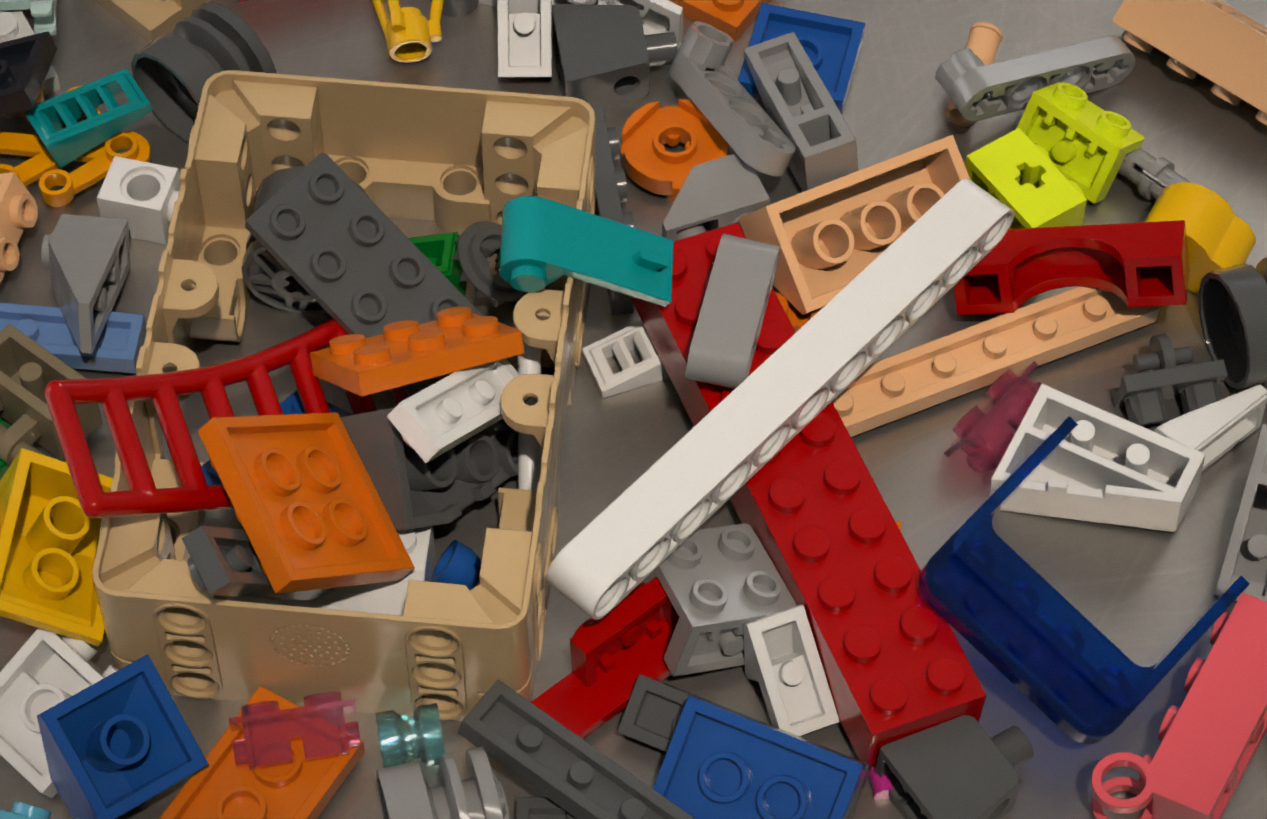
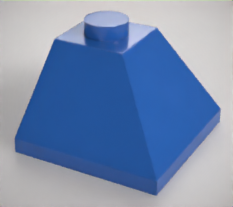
M148 654L37 715L50 778L72 819H116L209 765Z

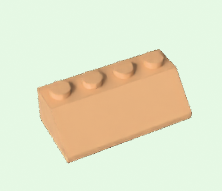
M1123 0L1112 22L1127 30L1123 36L1126 42L1147 53H1151L1154 47L1170 56L1166 65L1192 80L1199 73L1214 82L1210 90L1212 93L1235 106H1239L1242 100L1259 109L1255 118L1267 125L1266 26L1221 0Z
M950 135L770 204L738 219L747 239L780 246V255L773 286L803 315L824 307L962 179L968 178L970 180L954 136Z

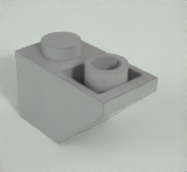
M737 153L692 167L662 222V237L677 241L737 222L741 227L738 218L770 205V197L754 168L747 165Z

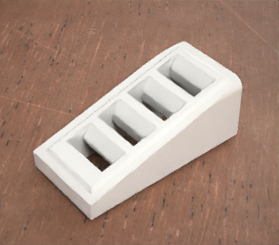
M642 320L582 348V357L602 399L670 378L659 355L656 354ZM634 349L638 350L642 361L637 364L634 363L629 352ZM616 356L622 371L613 374L606 358Z
M1259 384L1167 421L1155 428L1154 432L1205 453L1202 469L1204 471L1261 426L1267 404V389Z

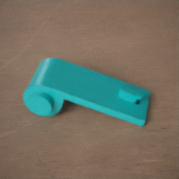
M524 196L506 202L503 207L499 273L514 289L522 292L540 291L546 285L555 282L562 275H566L666 307L671 303L674 240L546 198Z

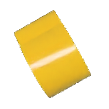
M1172 183L1164 188L1145 222L1185 220L1190 268L1188 290L1197 295L1201 280L1208 272L1242 263L1245 264L1256 243L1255 234L1251 227L1235 215L1228 202L1216 192L1194 183Z

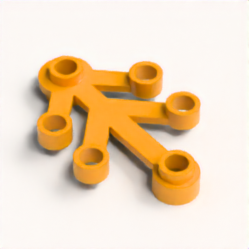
M81 86L72 87V88L68 89L66 92L71 91V90L76 89V88L81 87ZM42 88L35 105L44 101ZM96 107L95 110L97 111V113L101 114V112L98 110V107ZM25 113L20 115V117L27 118ZM84 115V116L80 117L79 119H77L76 121H77V123H79V122L84 121V120H86V119H88V118H87L86 115ZM120 131L75 159L74 161L87 163L68 173L58 169L60 168L39 135L0 132V154L32 157L16 167L0 164V173L15 172L25 187L39 180L42 200L52 207L67 205L73 200L75 194L105 178L114 156L143 162H150L151 160L149 143L142 135L132 131ZM55 186H64L60 190H50L52 187Z

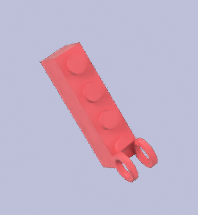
M1242 592L1231 613L1223 610L1219 614L1210 636V644L1213 647L1206 660L1198 657L1193 662L1184 685V691L1188 694L1181 707L1178 708L1172 705L1165 714L1158 734V739L1162 742L1154 757L1145 754L1142 758L1129 752H1117L1107 755L1096 764L1092 773V815L1094 819H1109L1104 814L1102 807L1120 814L1134 813L1145 807V811L1139 819L1222 818L1267 731L1266 601ZM1116 767H1130L1139 772V780L1130 777H1115L1101 783L1104 775ZM1118 791H1128L1137 796L1130 799H1118L1110 794Z

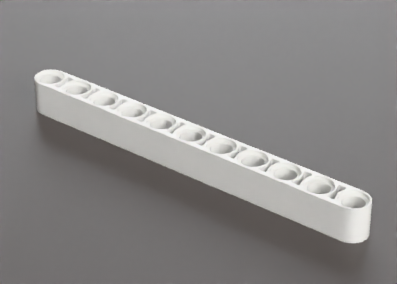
M968 178L958 182L573 538L551 563L546 575L547 582L591 618L598 620L607 615L978 264L1005 236L1013 222L1015 212Z

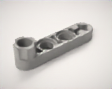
M695 21L693 25H690L669 68V74L747 165L767 175H784L795 153L796 148L794 144L724 65L734 44L733 39L727 33L716 29L710 24Z
M1116 35L1096 38L984 65L981 59L968 48L954 52L947 61L941 63L936 71L935 79L948 94L963 117L971 122L1024 110L1033 91L1058 82L1073 84L1084 90L1087 94L1108 89L1123 81L1131 73L1136 59L1120 37Z

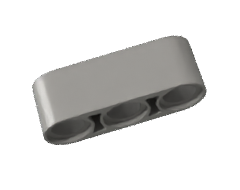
M722 234L690 346L685 378L735 389L749 376L777 270L780 246Z

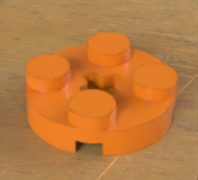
M678 99V106L668 105L660 107V100L648 103L632 113L622 129V169L640 187L650 192L664 195L671 202H674L693 166L728 156L729 144L692 100ZM679 142L685 144L684 151L676 153L666 151L664 144L676 146Z

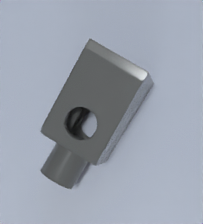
M552 5V41L562 96L582 99L589 103L591 107L603 106V108L645 98L649 94L650 67L671 65L678 51L674 32L644 35L640 11L633 5Z
M962 715L881 747L875 773L880 778L889 773L893 790H889L888 796L906 819H1001L1015 805L1022 781L1015 768L1031 759L1034 753L1029 739L1019 727L1011 726L990 738L974 717Z

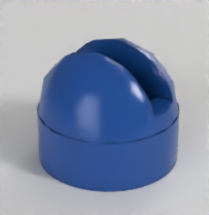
M454 540L438 560L431 580L438 583L466 585L471 590L477 586L480 580L481 559L471 548Z

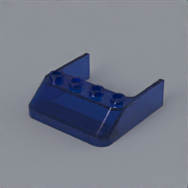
M1069 416L929 559L920 573L919 587L925 601L1066 735L1080 743L1094 744L1106 739L1124 722L1250 583L1243 576L1238 577L1206 608L1155 665L1141 667L1132 662L995 533L992 526L994 514L1049 459L1078 424Z

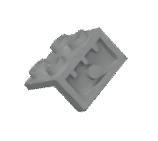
M746 523L696 530L654 570L679 616L663 658L673 676L745 665L743 624L797 605L753 528Z

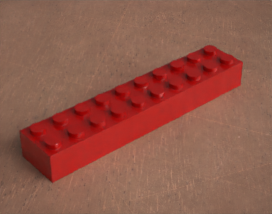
M738 222L673 242L671 303L666 307L630 296L694 426L734 390L685 378L690 346L722 234L746 238ZM773 288L749 376L796 333ZM831 402L747 481L730 500L742 524H749L753 528L796 604L804 605L839 720L859 760L875 767L880 748L888 743L962 715H970L979 723L987 695L833 402Z

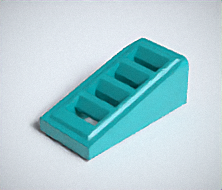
M125 68L43 101L25 114L59 167L62 168L154 109L129 70ZM123 91L130 102L119 106L114 96ZM105 103L109 110L98 114L95 108ZM84 115L87 116L88 119L77 123V119Z

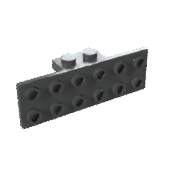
M320 153L245 222V228L348 334H362L365 338L384 334L383 327L393 322L414 320L418 321L419 324L437 320V312L453 307H470L472 313L483 316L326 153ZM517 356L506 358L517 371ZM452 373L400 386V388L410 397Z

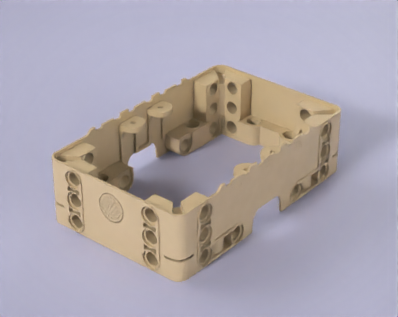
M227 70L213 74L206 80L203 86L195 124L190 132L188 155L185 167L181 168L179 194L177 201L174 203L166 250L162 251L160 259L158 286L156 294L153 295L146 325L144 346H140L136 364V376L200 368V362L192 351L194 338L231 342L241 341L252 292L244 283L241 269L243 257L247 251V238L250 234L245 228V222L252 215L256 192L262 180L275 171L295 166H307L320 153H326L351 180L363 188L369 198L387 217L435 221L444 232H458L459 236L467 227L477 222L488 221L502 225L503 207L506 202L524 196L546 198L596 215L595 113L593 108L582 99L566 96ZM562 275L555 282L546 285L540 291L527 292L516 303L514 308V328L521 330L522 339L525 344L541 349V367L555 368L554 375H520L512 379L504 387L501 394V414L506 424L517 432L534 435L542 447L541 473L537 491L511 488L498 489V529L486 528L479 585L469 591L466 585L409 580L403 616L227 600L226 596L210 595L208 591L202 589L194 580L188 568L187 560L190 558V555L181 538L204 525L206 511L102 518L99 543L93 565V583L114 667L120 670L148 654L170 695L248 702L258 687L262 686L300 707L421 717L435 720L462 721L497 680H500L531 702L533 700L537 663L541 659L551 586L546 580V575L554 560L556 548L559 469L567 405H572L576 370L580 365L591 283ZM192 394L177 396L178 401L185 400ZM527 397H535L538 402L535 405L529 406L524 403V400ZM152 399L129 401L128 406L156 489L181 487L173 460L165 459L163 431ZM116 451L114 478L110 492L129 491L130 489Z

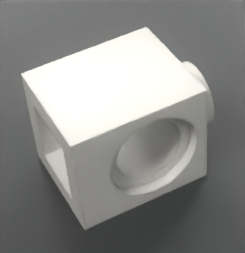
M114 156L97 196L100 217L128 219L129 238L167 245L174 203L177 201L180 189L178 168Z

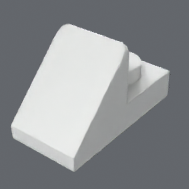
M497 0L498 78H552V0Z
M799 604L743 624L745 674L748 679L759 682L772 726L794 735L802 736L840 722L804 605Z

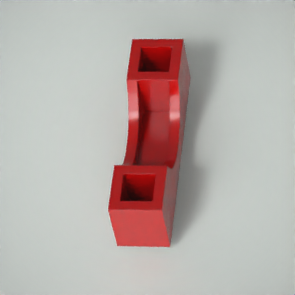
M1185 220L1008 229L1002 240L953 286L957 315L1014 313L1025 301L1040 293L1072 286L1095 287L1110 291L1119 296L1128 307L1186 305L1190 268Z

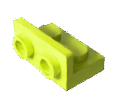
M1058 82L1033 91L1017 126L1033 143L1040 144L1047 151L1051 162L1067 179L1074 180L1082 189L1085 198L1094 204L1105 199L1126 154L1141 148L1145 139L1143 135L1131 128L1132 125L1127 118L1112 111H1104L1088 100V95L1084 90L1065 82Z

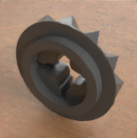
M482 221L467 227L454 241L458 250L452 261L463 269L459 281L471 282L475 287V298L488 296L494 307L506 302L514 306L527 292L514 289L509 282L500 276L499 262L502 225ZM497 254L495 259L496 275H493L488 270L489 261L487 260L488 257Z

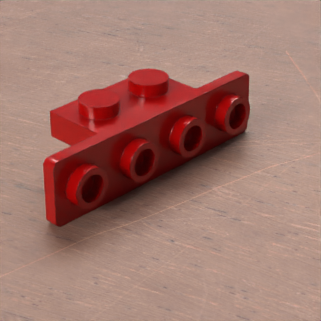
M655 577L647 584L640 583L603 618L598 620L589 618L581 624L574 636L570 638L572 672L531 701L536 707L582 739L627 707L639 674L659 681H663L672 674L663 658L679 616L658 577Z

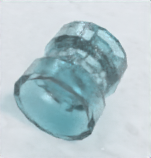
M437 703L418 706L411 717H408L407 714L400 715L394 710L375 713L383 768L413 762L417 758H420V761L426 766L440 765L441 756L446 753Z

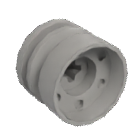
M483 746L467 749L466 751L469 779H460L452 753L442 755L440 762L441 785L429 787L418 761L376 770V781L383 819H510L501 781L492 770Z

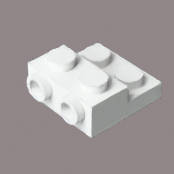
M38 628L0 672V755L40 793L53 799L58 791L50 778L37 715L113 674L118 669L110 664L103 672L95 665L91 658L98 650L93 645Z

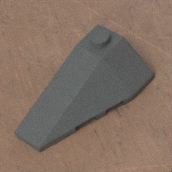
M394 408L340 417L394 527L398 531L451 523L462 515L461 511L475 501L485 500L496 492L495 488L512 476L518 475V432L509 427L504 419L425 463L416 451L406 444L401 433L387 418V415Z

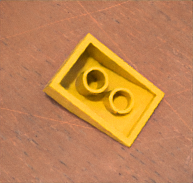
M24 448L20 449L0 480V616L99 646L103 639L105 627L93 583V565L99 543L102 518H90L82 511L66 462ZM97 473L103 492H110L113 478Z

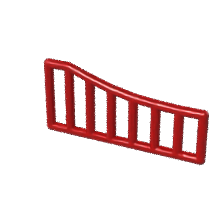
M332 319L299 336L255 354L208 367L150 375L67 379L49 382L44 390L45 399L84 514L90 518L234 509L223 485H207L177 396L200 392L209 419L213 417H235L225 386L246 381L258 416L283 415L269 372L289 365L305 413H331L319 378L313 375L310 352L321 350L327 346L330 347L329 341L331 339L348 335V333ZM400 387L390 389L396 406L401 401L409 398ZM345 390L354 415L377 411L371 394L361 397ZM152 399L181 487L156 489L127 401ZM101 403L130 489L129 491L103 492L75 404Z

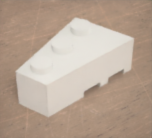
M1041 384L991 479L989 509L1176 532L1200 484L1205 453Z

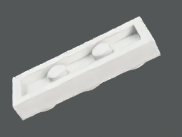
M507 359L460 370L401 401L387 415V418L401 433L406 444L415 450L425 463H428L503 419L501 414V394L504 387L512 379L520 376V374ZM527 397L524 403L526 404L532 397Z

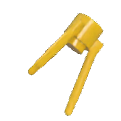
M371 0L386 38L388 55L393 60L402 63L421 61L431 54V42L442 40L440 22L444 0H432L429 20L422 15L418 8L400 7L399 0H386L389 12L384 0Z

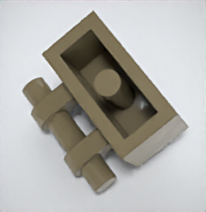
M8 324L0 331V416L12 424L8 428L0 422V459L6 464L11 465L21 448L44 455L32 446V443L37 442L62 461L65 456L45 399L44 390L46 385L53 380L86 378L11 324ZM75 404L85 438H87L102 424L98 404Z

